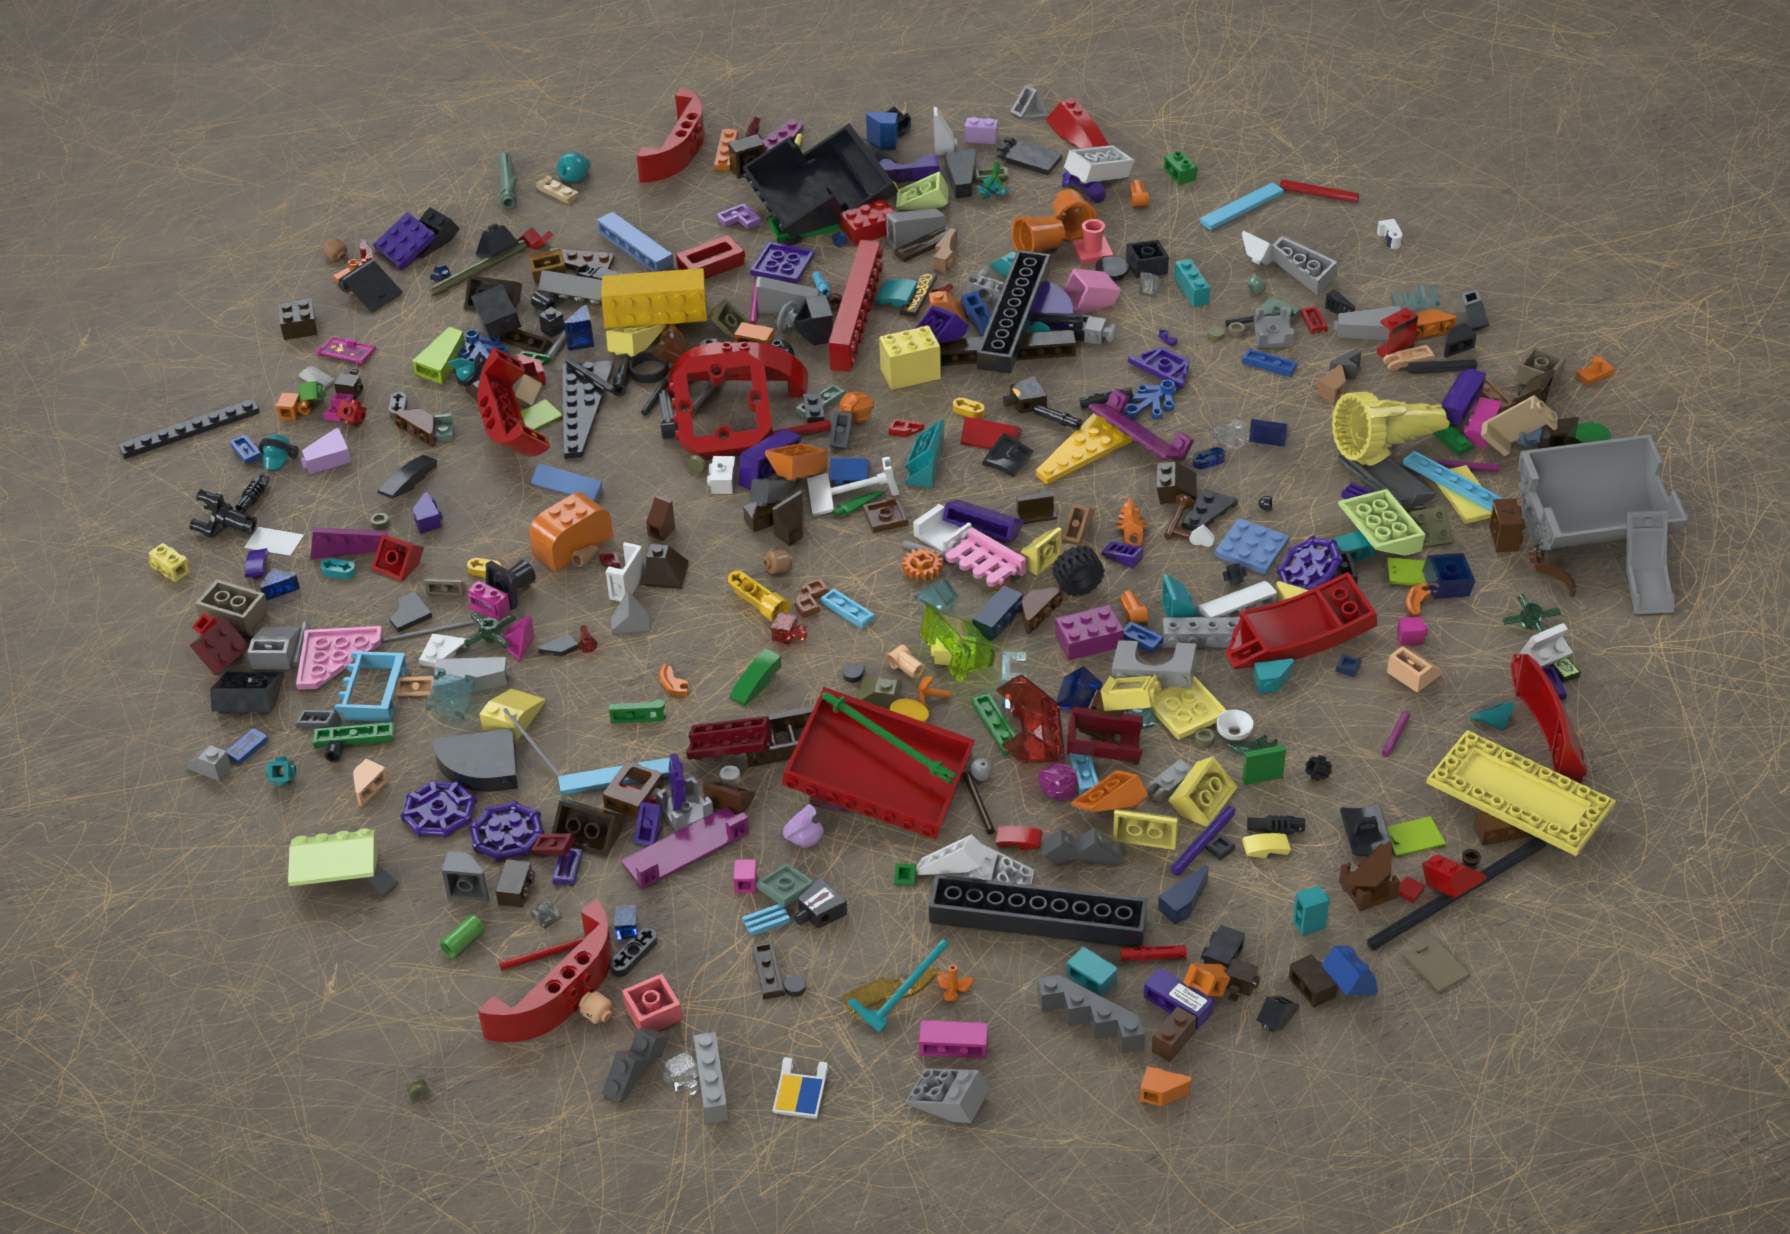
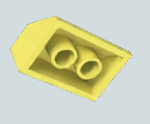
M1213 756L1197 761L1168 801L1180 816L1207 827L1237 789V785Z
M1122 809L1115 810L1113 841L1175 850L1179 832L1178 817Z

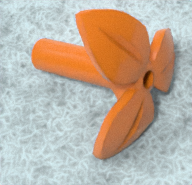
M931 676L923 678L918 688V701L926 708L925 697L927 695L950 698V691L928 687L934 679Z
M951 964L948 967L949 975L941 971L937 972L939 986L943 989H949L943 993V998L946 1001L957 1000L959 996L956 991L965 993L974 983L973 977L962 978L958 981L957 966Z

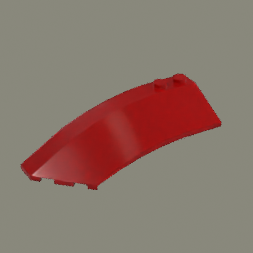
M1347 572L1314 589L1280 602L1248 610L1242 609L1239 622L1235 626L1231 643L1227 647L1225 655L1234 670L1253 668L1254 663L1284 659L1296 660L1332 648L1377 627V615L1356 582Z
M1513 654L1510 670L1515 696H1520L1538 722L1551 753L1554 771L1582 784L1583 776L1587 775V765L1583 764L1584 751L1580 749L1574 726L1555 688L1542 668L1529 654Z

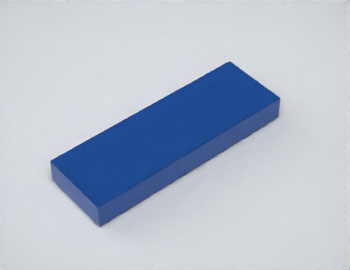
M1248 349L1242 358V363L1288 377L1292 376L1298 364L1297 362L1253 349Z

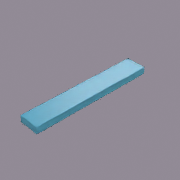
M1272 182L1200 218V224L1209 230H1213L1283 195L1284 189Z
M1413 451L1403 459V465L1490 512L1492 511L1493 499H1504L1416 451Z
M669 758L634 763L657 770L662 773L663 778H669ZM623 765L558 776L561 796L607 788ZM627 777L622 782V784L626 785L639 783V781Z

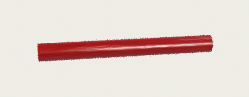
M580 937L499 962L500 969L502 971L574 949L583 939Z

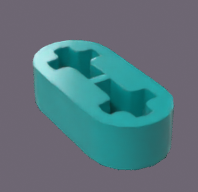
M325 559L320 564L322 574L327 577L350 579L356 575L354 563L351 561Z

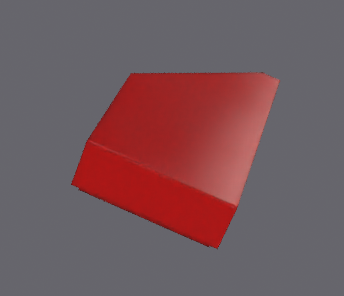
M893 419L888 433L889 435L908 437L924 430L925 423Z

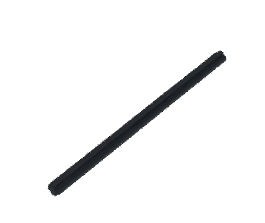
M1536 837L1481 870L1480 873L1486 875V880L1456 898L1443 893L1368 938L1367 946L1371 950L1379 948L1546 847L1547 842Z

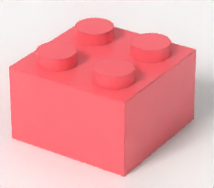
M663 974L622 990L624 1007L637 1029L651 1027L659 1031L682 1021L680 1003Z

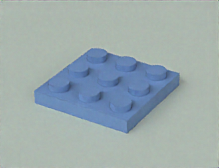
M1238 518L1216 548L1214 557L1234 564L1240 563L1242 567L1266 575L1288 544L1290 536Z

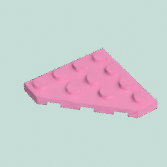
M382 626L305 630L296 682L297 690L317 689L344 671L348 664L356 662V659L351 657L353 651L371 652L379 647L382 641Z

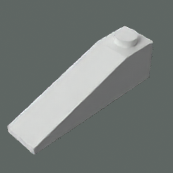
M969 835L923 857L917 865L916 875L964 873L974 869L978 870L985 864V858L989 851L973 835Z

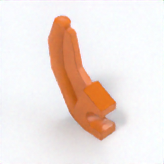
M1427 583L1413 586L1407 594L1405 605L1407 612L1413 617L1420 615V603L1431 597V590H1428Z
M663 664L659 671V679L666 691L673 696L688 697V681L674 677L672 667L668 664Z

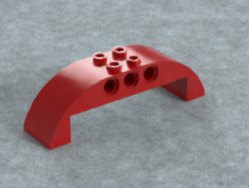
M680 87L677 91L675 100L678 122L661 149L642 147L636 155L639 182L659 181L679 173L690 164L694 156L697 155L698 149L702 147L705 136L702 103L699 97L692 91L684 87Z
M754 342L708 343L688 350L677 359L670 371L667 392H669L670 397H675L674 393H671L670 382H673L672 375L688 357L745 350L764 363L767 381L788 382L789 397H803V394L807 393L808 371L794 355L774 345ZM751 374L728 376L726 381H752ZM710 379L697 380V381H710Z
M494 347L483 367L477 392L478 407L484 428L490 439L523 456L534 457L540 455L550 448L547 436L525 426L513 390V385L525 373L523 364L520 360Z
M594 899L581 911L585 939L524 998L511 1008L492 996L478 1010L485 1039L496 1042H517L548 1033L562 1024L572 1013L578 1011L580 1008L579 1003L588 992L592 993L598 989L609 972L610 960L613 954L607 915L599 900Z

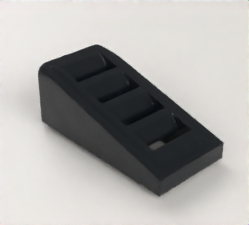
M1333 289L1326 294L1325 308L1338 315L1339 313H1347L1348 310L1350 312L1355 311V306Z

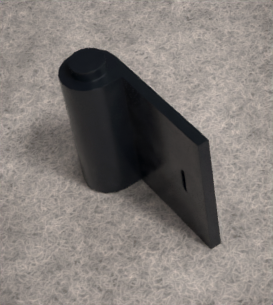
M373 259L366 261L339 278L338 283L339 288L343 292L349 293L352 291L371 313L403 293Z

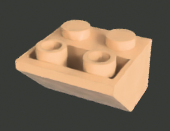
M1402 646L1389 656L1387 673L1418 693L1442 675L1443 670L1413 650Z

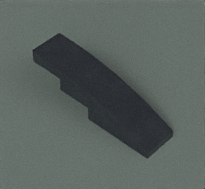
M425 455L411 460L396 471L378 489L377 494L393 499L413 490L415 482L426 477L427 470L437 467V460Z

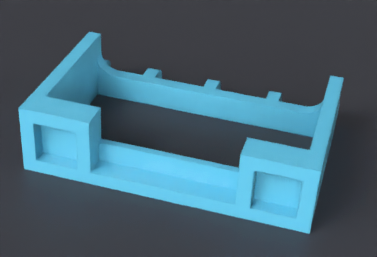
M353 651L351 657L356 659L355 664H348L347 670L352 672L351 677L343 679V684L348 687L346 691L339 692L338 698L342 699L343 702L342 704H336L334 710L343 713L344 721L391 722L395 710L393 694L399 677H405L407 670L405 653ZM360 668L392 669L381 706L349 704Z

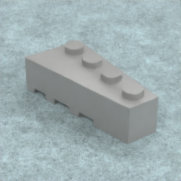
M1283 236L1272 245V260L1317 296L1337 277V261Z

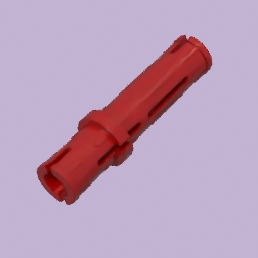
M1140 945L1139 947L1120 948L1121 962H1146V960L1187 958L1186 945L1155 947Z

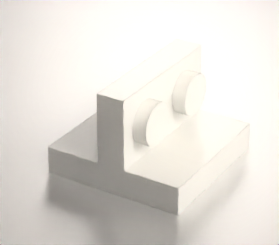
M1562 623L1532 636L1519 654H1529L1541 668L1571 656L1573 652L1563 638L1568 628Z

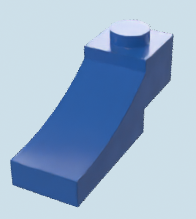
M978 291L962 295L960 304L965 315L971 319L980 337L984 336L991 318L986 303L982 302Z

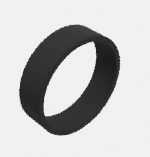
M643 352L631 359L630 373L632 378L640 383H655L667 376L668 362L656 358L652 352ZM645 361H657L664 365L662 370L653 374H641L634 370L636 365Z

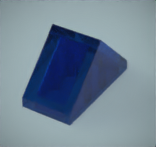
M272 568L260 584L261 593H265L266 601L299 590L300 586L296 573Z

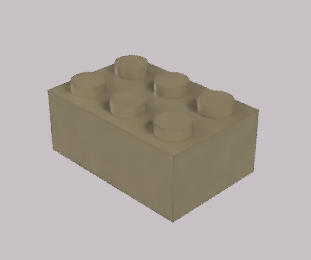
M218 579L195 603L199 618L203 613L212 618L217 617L219 620L225 617L236 630L247 633L251 632L269 610L265 593Z

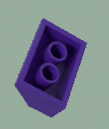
M932 305L916 328L929 326L938 343L960 340L966 334L969 325L955 313Z

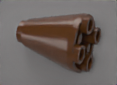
M669 327L661 336V342L655 346L652 354L658 359L674 364L681 355L692 349V347L674 327Z

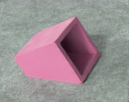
M1073 269L1064 291L1072 301L1073 313L1083 315L1115 305L1121 289L1106 272Z

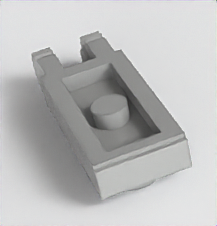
M1179 759L1145 786L1147 794L1149 795L1158 789L1153 795V800L1159 802L1179 787L1193 767Z

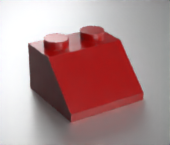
M1438 854L1422 863L1426 885L1454 898L1487 879L1485 874Z

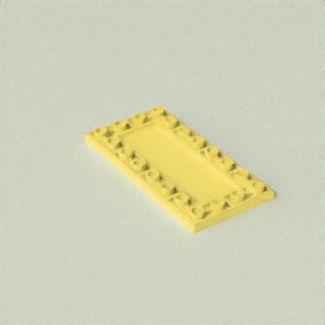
M1468 730L1428 776L1426 781L1427 784L1574 856L1579 854L1616 803V800Z

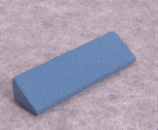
M538 464L531 480L532 485L567 495L577 492L584 493L594 502L603 492L602 482L543 464Z

